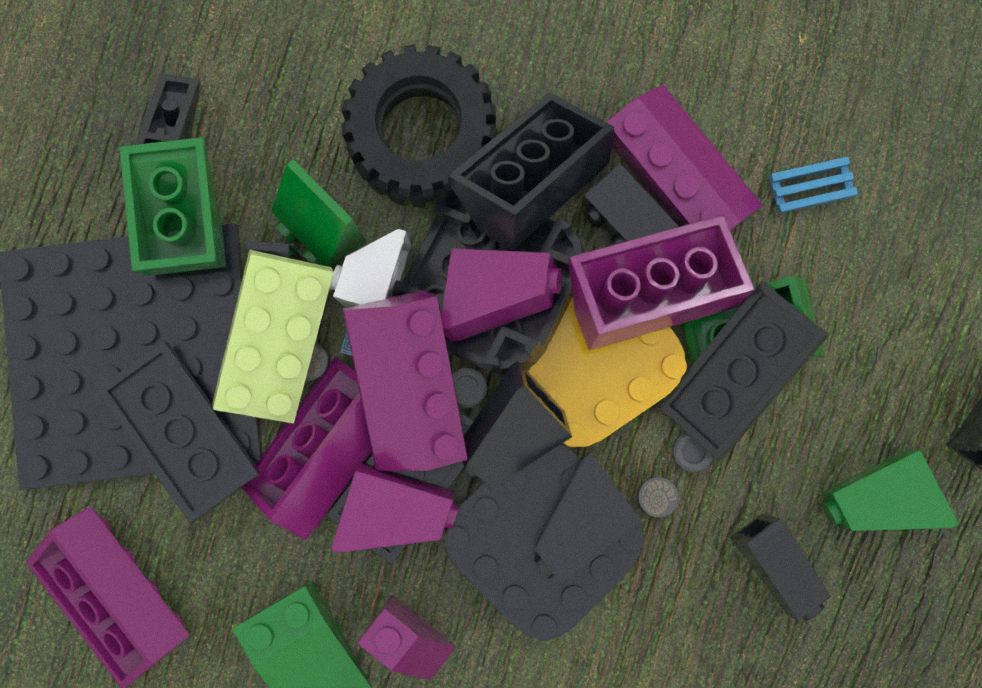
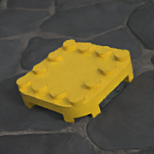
M572 298L546 351L528 372L565 411L572 438L562 444L568 447H587L603 440L669 395L680 383L682 376L686 372L687 363L685 361V352L671 327L589 351L575 315Z

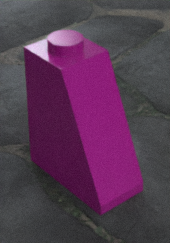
M451 249L441 314L444 334L450 341H460L552 308L554 293L559 294L561 290V269L556 267L550 253Z
M359 462L331 550L340 553L441 540L444 528L452 530L459 505L452 504L453 491L389 471H377L375 467Z
M394 596L377 615L357 643L389 670L427 680L433 678L456 648L455 645Z

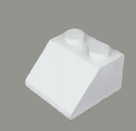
M397 229L346 256L343 267L337 265L333 273L330 289L335 290L333 297L348 308L394 297L391 293L395 281H401L412 246L407 232Z

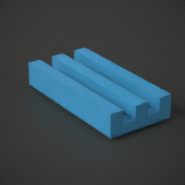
M849 157L772 173L769 176L778 214L844 200L858 195L857 188L853 187L852 180H854L853 172H849L848 165H850ZM837 169L839 171V175L786 187H781L780 182ZM840 183L843 186V190L786 203L783 197Z

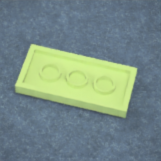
M249 250L213 398V410L294 424L334 273L332 267Z

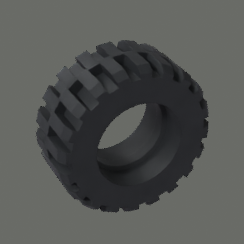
M415 45L403 46L405 53L394 56L391 49L381 54L383 62L375 66L370 61L362 68L364 78L361 81L358 79L352 81L348 88L351 98L343 102L342 114L345 121L341 124L342 136L347 145L346 149L363 180L366 179L374 191L379 195H388L392 202L401 205L404 201L412 202L413 207H425V202L436 201V204H438L442 198H445L447 201L448 197L456 194L448 183V175L496 137L495 104H492L491 91L487 83L480 81L479 72L472 64L466 67L462 65L461 56L452 51L448 53L447 57L440 55V48L437 46L427 45L426 52H417ZM417 96L434 97L445 102L454 110L458 120L457 137L453 144L442 154L426 160H410L396 155L386 144L383 135V124L390 111L400 102Z

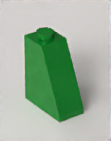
M905 450L822 492L827 501L823 504V508L834 526L839 525L840 528L850 531L953 528L959 525L921 450Z

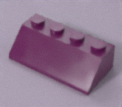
M664 85L637 97L606 122L614 126L613 149L679 227L724 215L731 231L762 206L757 197Z
M724 215L572 256L568 260L574 311L589 351L737 308L755 290Z
M422 290L342 309L375 469L377 471H428L468 460L437 296Z
M337 357L333 359L325 374L318 379L298 406L294 424L286 422L263 453L262 460L257 461L255 464L261 474L242 487L269 520L304 540H307L313 530L321 524L329 508L338 496L346 490L359 462L364 463L372 454L357 377L352 368Z
M91 506L50 530L26 561V564L121 688L130 686L190 636L185 630L181 617L169 609L160 597L157 586L152 581L146 579L136 566L131 552L119 544L112 535L107 521L103 517L98 516Z

